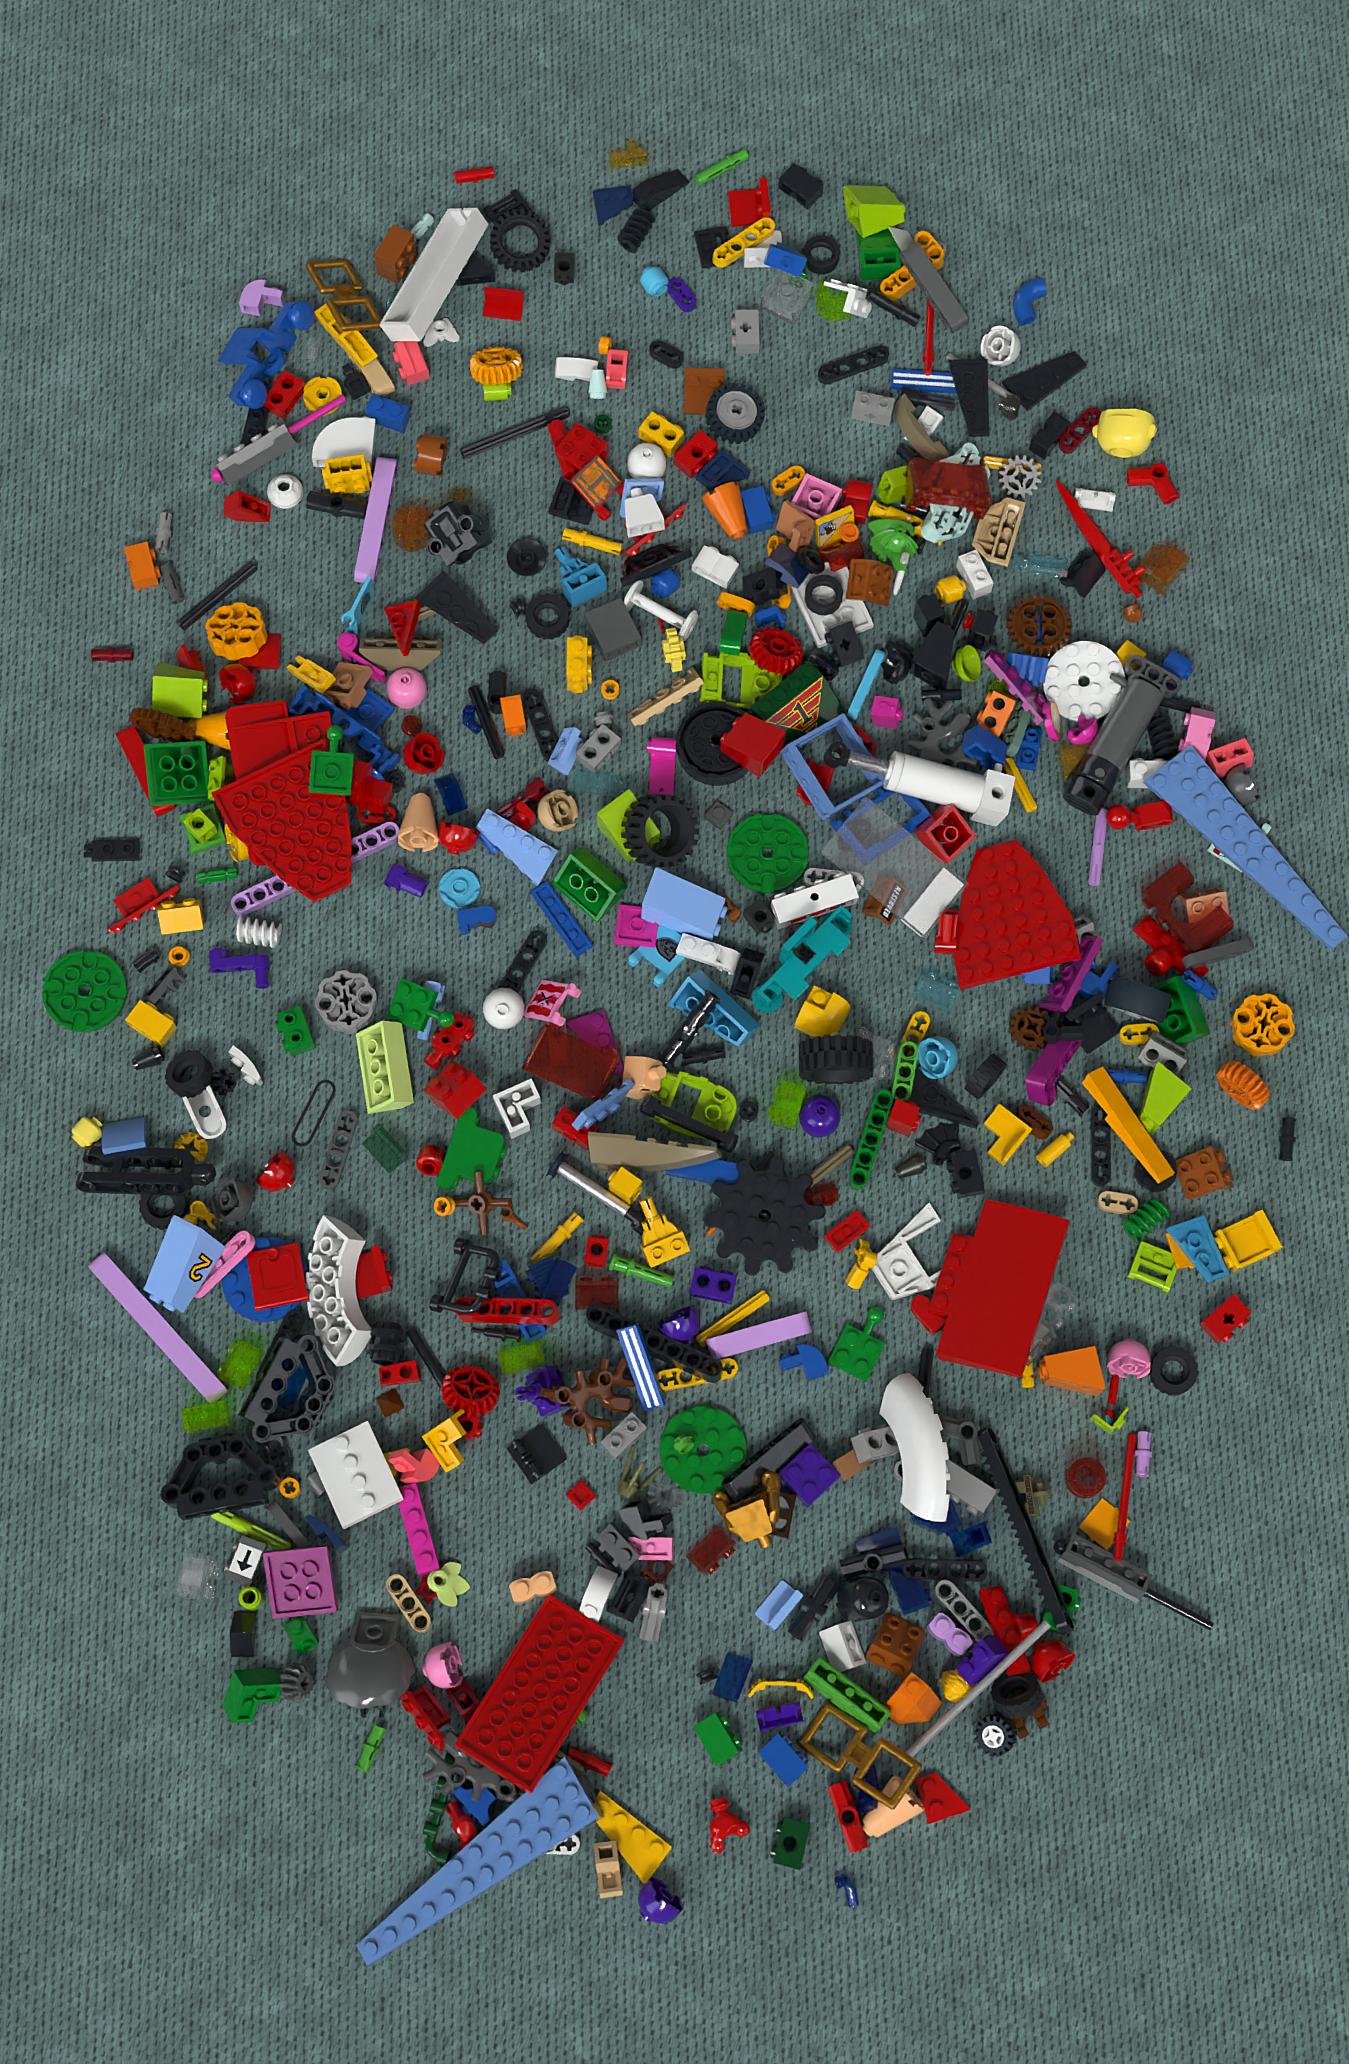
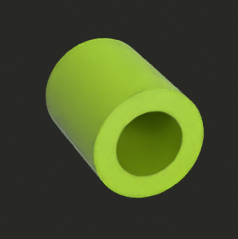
M511 383L498 384L496 386L483 384L485 401L508 400V396L512 395Z

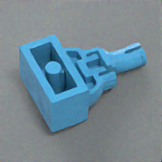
M564 546L561 547V550L558 548L555 551L556 557H558L563 565L560 567V572L563 575L561 580L563 594L573 608L607 591L606 576L597 563L589 565L583 563L580 558H577L576 562V559L571 557Z

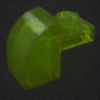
M826 280L818 281V287L815 290L817 313L828 321H841L851 318L852 314L843 311L847 292L831 296L828 286L823 285Z

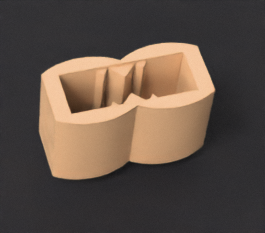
M550 1571L539 1572L530 1579L521 1578L515 1580L509 1585L513 1601L518 1604L529 1602L535 1596H548L557 1589L552 1572Z

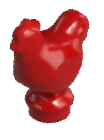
M726 1796L709 1802L710 1811L715 1812V1816L709 1824L712 1836L710 1837L711 1844L709 1847L712 1848L713 1853L718 1854L725 1850L724 1840L730 1835L744 1837L750 1831L747 1822L741 1821L737 1815L727 1810L730 1802L727 1801Z

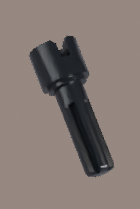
M902 388L901 396L906 394L915 408L918 406H928L947 411H953L955 408L954 399L920 394L919 389Z

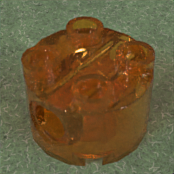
M415 506L400 507L396 510V514L391 522L394 541L404 551H421L427 546L428 541L432 539L423 526L429 520L427 511Z

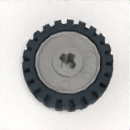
M733 383L732 386L726 384L725 387H719L711 396L706 407L707 426L710 425L709 430L711 432L715 431L714 436L717 438L719 436L722 437L721 441L725 442L727 439L730 444H733L734 441H736V444H741L742 441L745 443L755 437L760 430L765 418V407L762 405V399H758V393H752V388L749 387L747 390L745 389L746 385L743 384L738 387V383Z

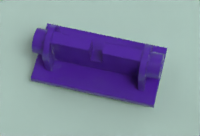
M795 1700L780 1704L779 1710H776V1706L773 1705L760 1707V1710L756 1711L760 1731L804 1722L800 1702H795Z

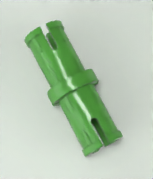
M373 1724L366 1744L363 1743L362 1748L364 1749L356 1768L369 1773L376 1753L379 1754L380 1749L378 1748L386 1729Z

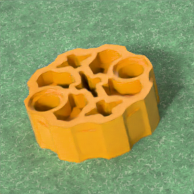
M235 602L233 605L221 606L216 609L214 615L207 620L205 626L212 651L217 656H223L231 661L254 656L259 652V648L266 643L268 637L259 609L250 607L242 602Z
M1267 993L1259 996L1251 995L1243 1000L1231 1017L1232 1038L1237 1046H1241L1250 1055L1257 1057L1261 1055L1272 1056L1280 1052L1287 1041L1293 1036L1295 1030L1292 1020L1293 1013L1290 1007L1279 1001L1275 995ZM1237 1016H1243L1246 1019V1023L1240 1022ZM1264 1018V1021H1263L1264 1024H1263V1025H1264L1265 1028H1264L1263 1031L1261 1032V1028H1262V1027H1261L1260 1022H1261L1262 1019ZM1278 1028H1284L1287 1035L1281 1034ZM1255 1041L1259 1042L1260 1047H1256Z

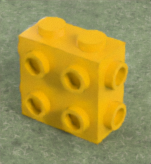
M364 454L324 460L325 468H322L325 488L330 489L331 494L340 493L344 496L348 493H364L370 490L369 483L373 479L370 463L365 461Z
M576 635L567 637V690L573 693H582L583 691H588V684H592V645H588L587 638Z

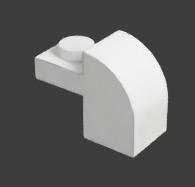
M597 1566L582 1599L579 1609L581 1614L597 1623L599 1622L618 1574Z

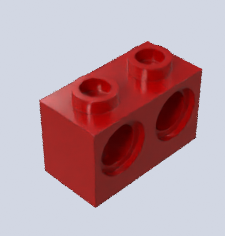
M284 371L281 376L279 375L275 379L270 391H267L264 407L285 420L303 396L305 382Z

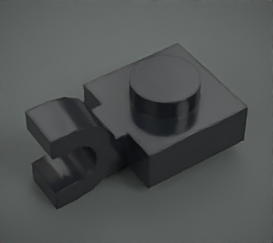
M349 363L342 366L343 374L347 379L343 383L353 400L370 392V387L361 372L355 375Z

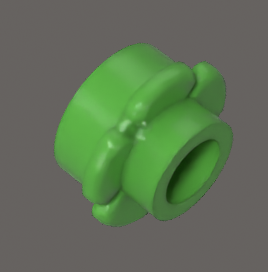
M685 1434L680 1435L674 1441V1449L678 1450L680 1454L687 1453L694 1447L693 1437L691 1435L686 1436Z

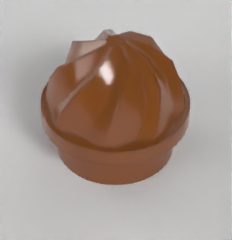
M1138 602L1123 608V617L1128 622L1137 623L1141 619L1142 607H1139Z

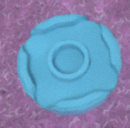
M463 868L452 869L441 878L439 892L441 899L447 905L461 909L469 907L477 900L480 893L478 878L473 872Z

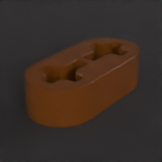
M1021 1106L1015 1114L1017 1118L1032 1128L1031 1134L1038 1139H1047L1053 1131L1052 1123L1030 1106Z

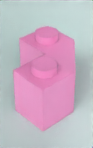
M1191 707L1190 713H1186L1183 725H1186V734L1184 739L1179 741L1178 751L1182 752L1192 745L1204 761L1206 760L1211 742V732L1215 724V712Z

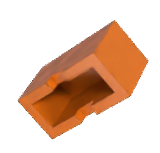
M148 542L124 547L135 590L159 585L158 578L161 577L158 565L154 566L153 560H157L154 548H150Z

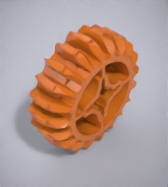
M1227 1061L1216 1074L1217 1082H1219L1224 1091L1248 1109L1258 1110L1260 1107H1263L1270 1097V1090L1267 1088V1084L1263 1082V1079L1253 1072L1252 1069L1238 1061Z

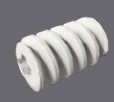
M242 916L238 918L236 926L238 942L246 940L247 944H251L254 941L255 945H259L262 941L264 947H267L270 943L271 948H275L281 937V923L278 928H275L274 921L268 927L266 920L259 925L258 919H255L254 923L251 924L250 917H247L245 922H243Z

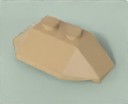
M1006 497L1001 502L981 512L972 546L987 561L1008 567L1025 508V502Z

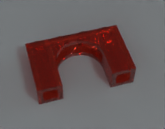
M1180 861L1141 891L1143 898L1141 901L1148 910L1152 909L1156 913L1154 916L1161 925L1165 923L1169 928L1167 931L1171 937L1180 940L1182 949L1187 954L1206 950L1234 928V921L1221 906L1195 923H1185L1173 916L1171 913L1173 901L1195 883L1194 876Z

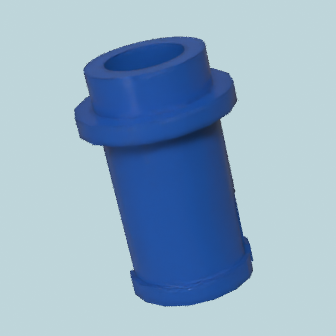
M482 833L478 836V839L489 850L488 853L495 855L500 850Z

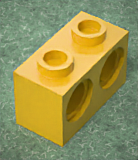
M651 412L638 428V437L647 443L657 445L665 455L671 458L684 441V431L680 426L668 422L663 415ZM651 427H657L658 429H657V430H652V429H650V428H651ZM668 437H673L674 439H673V440H668V439H666V438H668Z

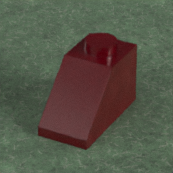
M463 1678L461 1685L449 1688L445 1692L468 1724L481 1702Z

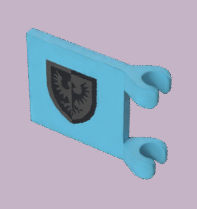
M367 576L351 610L343 614L341 618L342 624L345 623V620L351 619L350 626L345 629V632H354L357 638L358 626L375 595L372 578Z
M658 926L655 948L640 946L629 956L628 964L634 967L644 957L661 971L654 977L653 982L655 986L660 987L686 958L676 954V949L682 936L674 930Z

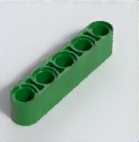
M885 1089L879 1090L874 1097L848 1182L854 1190H862L868 1183L893 1104L892 1093ZM884 1097L889 1103L881 1105L878 1099ZM879 1117L883 1123L879 1125L874 1124L872 1118ZM873 1136L877 1142L869 1144L865 1138ZM863 1155L869 1157L870 1162L867 1164H863L859 1160V1157ZM860 1175L864 1178V1182L856 1183L853 1177Z

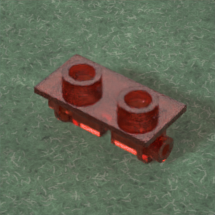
M827 1183L815 1187L816 1194H813L811 1188L807 1189L805 1193L806 1200L812 1204L818 1203L823 1206H830L839 1201L838 1189L835 1187V1184Z

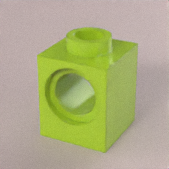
M199 808L196 811L190 812L183 821L186 829L201 845L218 833L215 825ZM197 823H204L201 828H194Z

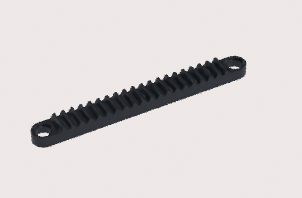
M987 1426L977 1432L984 1450L981 1456L987 1458L984 1464L990 1465L987 1471L988 1473H993L991 1481L997 1482L994 1488L1000 1490L997 1495L1003 1498L1001 1505L1007 1506L1004 1510L1005 1513L1010 1514L1007 1520L1014 1523L1011 1529L1017 1530L1014 1537L1020 1538L1018 1546L1024 1547L1021 1551V1554L1027 1555L1024 1561L1031 1564L1028 1571L1034 1572L1031 1578L1037 1580L1035 1587L1041 1589L1038 1595L1044 1596L1042 1604L1048 1606L1045 1612L1051 1613L1058 1631L1065 1635L1074 1631L1072 1618L993 1430Z

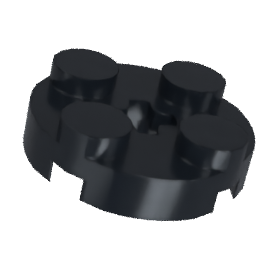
M1166 1151L1160 1152L1175 1172L1173 1176L1157 1183L1141 1162L1137 1160L1134 1167V1176L1141 1187L1151 1192H1162L1167 1190L1176 1180V1163Z

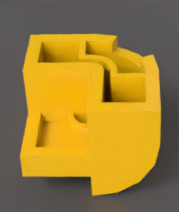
M814 986L800 1010L794 1028L812 1037L833 1036L841 1029L851 1006L834 992L831 994Z

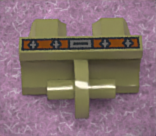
M1023 1476L1024 1479L1015 1481L1020 1494L1026 1493L1027 1501H1023L1028 1515L1033 1517L1040 1516L1038 1498L1040 1506L1046 1505L1045 1497L1051 1496V1492L1044 1491L1043 1483L1037 1484L1036 1491L1034 1476Z

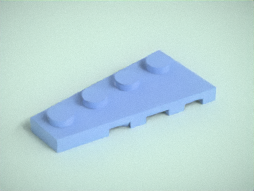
M486 809L476 826L494 846H497L508 859L519 867L518 869L523 874H526L532 880V883L536 886L539 885L558 852L556 849L489 809Z

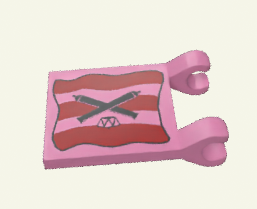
M542 980L527 1005L523 1016L563 1026L566 1019L560 1016L561 1014L557 1012L567 994L578 998L582 990L577 989L573 983L568 985Z

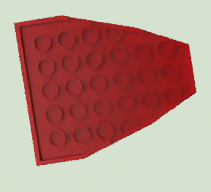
M324 739L211 793L230 831L277 877L313 903L352 885V839L346 797L343 795L309 793L312 751L329 752Z
M1015 839L976 850L962 894L956 928L957 945L956 951H953L959 988L963 990L1082 958L1075 920L1043 869Z

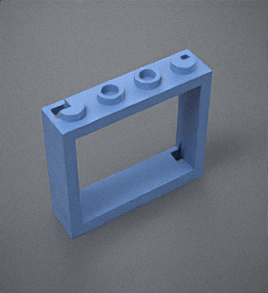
M844 713L791 742L780 751L823 821L884 785V776L862 770L871 786L833 806L800 754L798 748L835 728L851 752L873 757L865 748L862 738L857 735L851 721H848Z

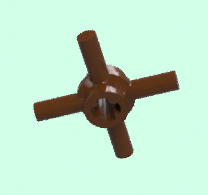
M482 1170L474 1171L476 1191L471 1194L470 1198H456L453 1200L455 1201V1207H469L471 1212L478 1214L480 1235L489 1234L487 1214L493 1207L511 1206L512 1199L494 1198L490 1192L485 1191Z

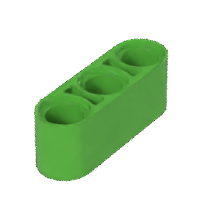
M903 1041L897 1047L890 1092L894 1100L905 1101L911 1096L918 1057V1047L911 1041ZM905 1045H910L913 1049L912 1054L908 1057L902 1052ZM903 1065H906L909 1069V1074L906 1077H901L899 1074V1069ZM900 1086H903L906 1090L902 1098H898L895 1094L896 1089Z

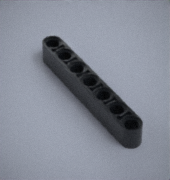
M592 1305L586 1311L587 1324L590 1328L617 1341H620L617 1329H611V1324L619 1323L621 1328L637 1323L600 1305ZM594 1314L602 1316L597 1321L591 1319V1316ZM639 1324L650 1356L707 1382L716 1383L720 1381L723 1375L722 1363L718 1359ZM653 1340L660 1343L657 1347L649 1346V1343ZM676 1349L679 1351V1354L670 1356L668 1352ZM696 1358L699 1362L696 1365H690L688 1360ZM710 1367H716L719 1370L716 1374L707 1372Z

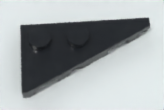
M916 1070L911 1096L908 1100L917 1104L916 1107L920 1108L919 1113L977 1129L979 1123L976 1122L970 1113H966L960 1108L954 1099L946 1092L941 1091L937 1084L927 1079L921 1070Z

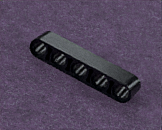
M804 1418L796 1420L727 1476L721 1485L733 1502L741 1501L763 1483L762 1476L766 1471L777 1472L816 1439V1435Z

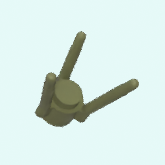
M635 1445L631 1446L621 1480L617 1485L619 1487L617 1493L631 1501L634 1496L638 1498L641 1492L662 1470L661 1467H658L637 1489L639 1484L635 1481L645 1464L642 1461L631 1480L629 1478L626 1480L636 1448Z

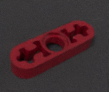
M1094 407L1088 408L1065 432L1059 441L1061 452L1065 454L1073 453L1089 436L1093 427L1099 424L1101 416L1099 409ZM1096 415V418H1093L1088 425L1086 422L1089 416ZM1082 427L1085 430V434H1077L1075 428ZM1072 437L1074 438L1072 440L1071 446H1064L1065 442L1067 443L1071 440Z

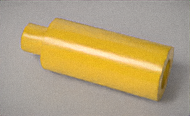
M1068 1132L1065 1136L1059 1135L1036 1156L1037 1160L1045 1168L1071 1146L1070 1142L1074 1139L1073 1134Z

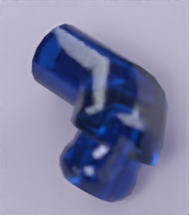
M845 1874L835 1876L836 1888L844 1887L848 1907L858 1906L856 1886Z

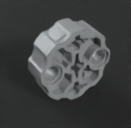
M347 970L337 971L334 976L324 979L319 985L315 1006L325 1026L332 1031L345 1032L346 1034L357 1033L359 1029L369 1026L375 1018L374 1014L378 1006V998L368 978L361 973H350ZM346 979V985L342 986V980ZM345 994L347 995V998L349 999V1002H348V1004H349V1005H348V1010L346 1009V1006L344 1005V1003H345ZM365 996L373 997L368 1003L362 1001ZM325 1002L331 1003L328 1009H322L321 1005ZM348 1019H352L351 1025H347Z

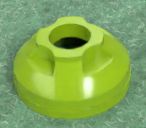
M971 645L960 647L952 661V668L955 670L956 675L966 682L978 680L981 674L979 654Z

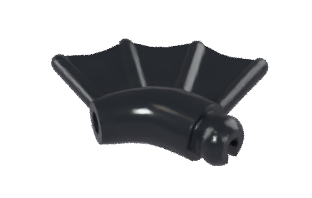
M940 1122L936 1128L925 1130L923 1137L916 1141L915 1145L933 1154V1163L941 1166L951 1152L961 1149L960 1141L958 1140L959 1124H943Z

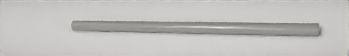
M1044 1620L910 1746L905 1753L911 1757L918 1753L1051 1627L1050 1623Z

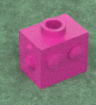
M875 696L871 710L873 724L880 727L898 729L899 722L902 721L904 709L901 708L899 699Z

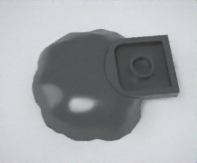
M357 1611L350 1637L336 1648L328 1661L325 1684L334 1700L346 1703L351 1707L364 1709L390 1705L407 1691L410 1678L415 1671V1663L407 1649L396 1640L401 1624V1615Z

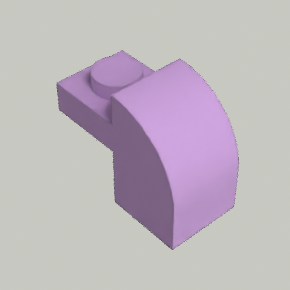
M255 280L243 289L239 306L242 313L260 316L264 303L283 307L285 299L282 290L275 287L268 288L266 280Z

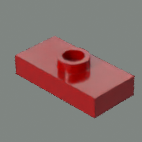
M857 1210L824 1235V1238L838 1254L870 1229L871 1226Z

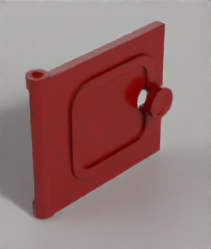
M298 1242L250 1252L246 1255L255 1302L254 1309L256 1311L309 1300L310 1296L306 1289Z

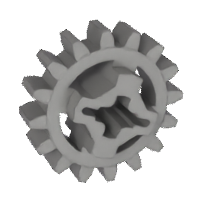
M1015 455L1014 461L1008 458L1009 464H1002L1005 470L999 471L1003 478L998 479V481L1004 482L1001 489L1007 488V495L1013 492L1014 498H1017L1018 494L1025 498V493H1028L1030 496L1032 495V488L1038 490L1035 484L1036 482H1041L1040 479H1037V476L1042 473L1036 472L1039 465H1032L1034 459L1031 458L1029 461H1026V456L1024 455L1022 460H1020L1019 456ZM1022 463L1028 465L1032 471H1025ZM1014 465L1015 470L1013 473L1007 475L1008 470ZM1019 471H1021V474H1025V478H1022L1021 483L1015 479ZM1033 478L1031 485L1026 488V482ZM1014 482L1017 484L1018 490L1011 488L1008 483Z

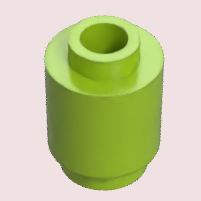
M248 1586L241 1590L239 1602L247 1610H257L263 1604V1594L257 1588ZM255 1595V1601L250 1603L249 1597Z

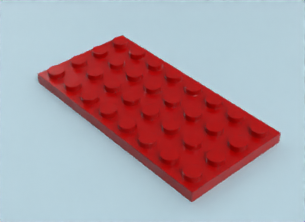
M549 1594L454 1744V1747L532 1795L625 1640Z

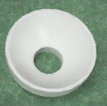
M281 474L270 481L267 488V496L274 506L283 509L291 508L301 501L303 487L295 476ZM285 482L290 485L286 491L278 489L281 483Z

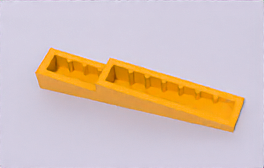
M1102 1066L1088 1073L1082 1084L1108 1114L1105 1118L1106 1122L1157 1183L1173 1176L1175 1172L1104 1067Z

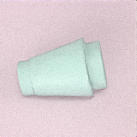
M592 370L588 391L590 399H605L608 392L604 370Z

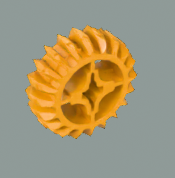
M496 346L495 348L482 349V351H477L476 354L472 355V359H470L472 378L476 382H480V384L486 383L487 386L503 385L504 383L510 384L511 381H516L521 376L523 369L520 354L516 350H512V348L506 349L504 346L502 348Z

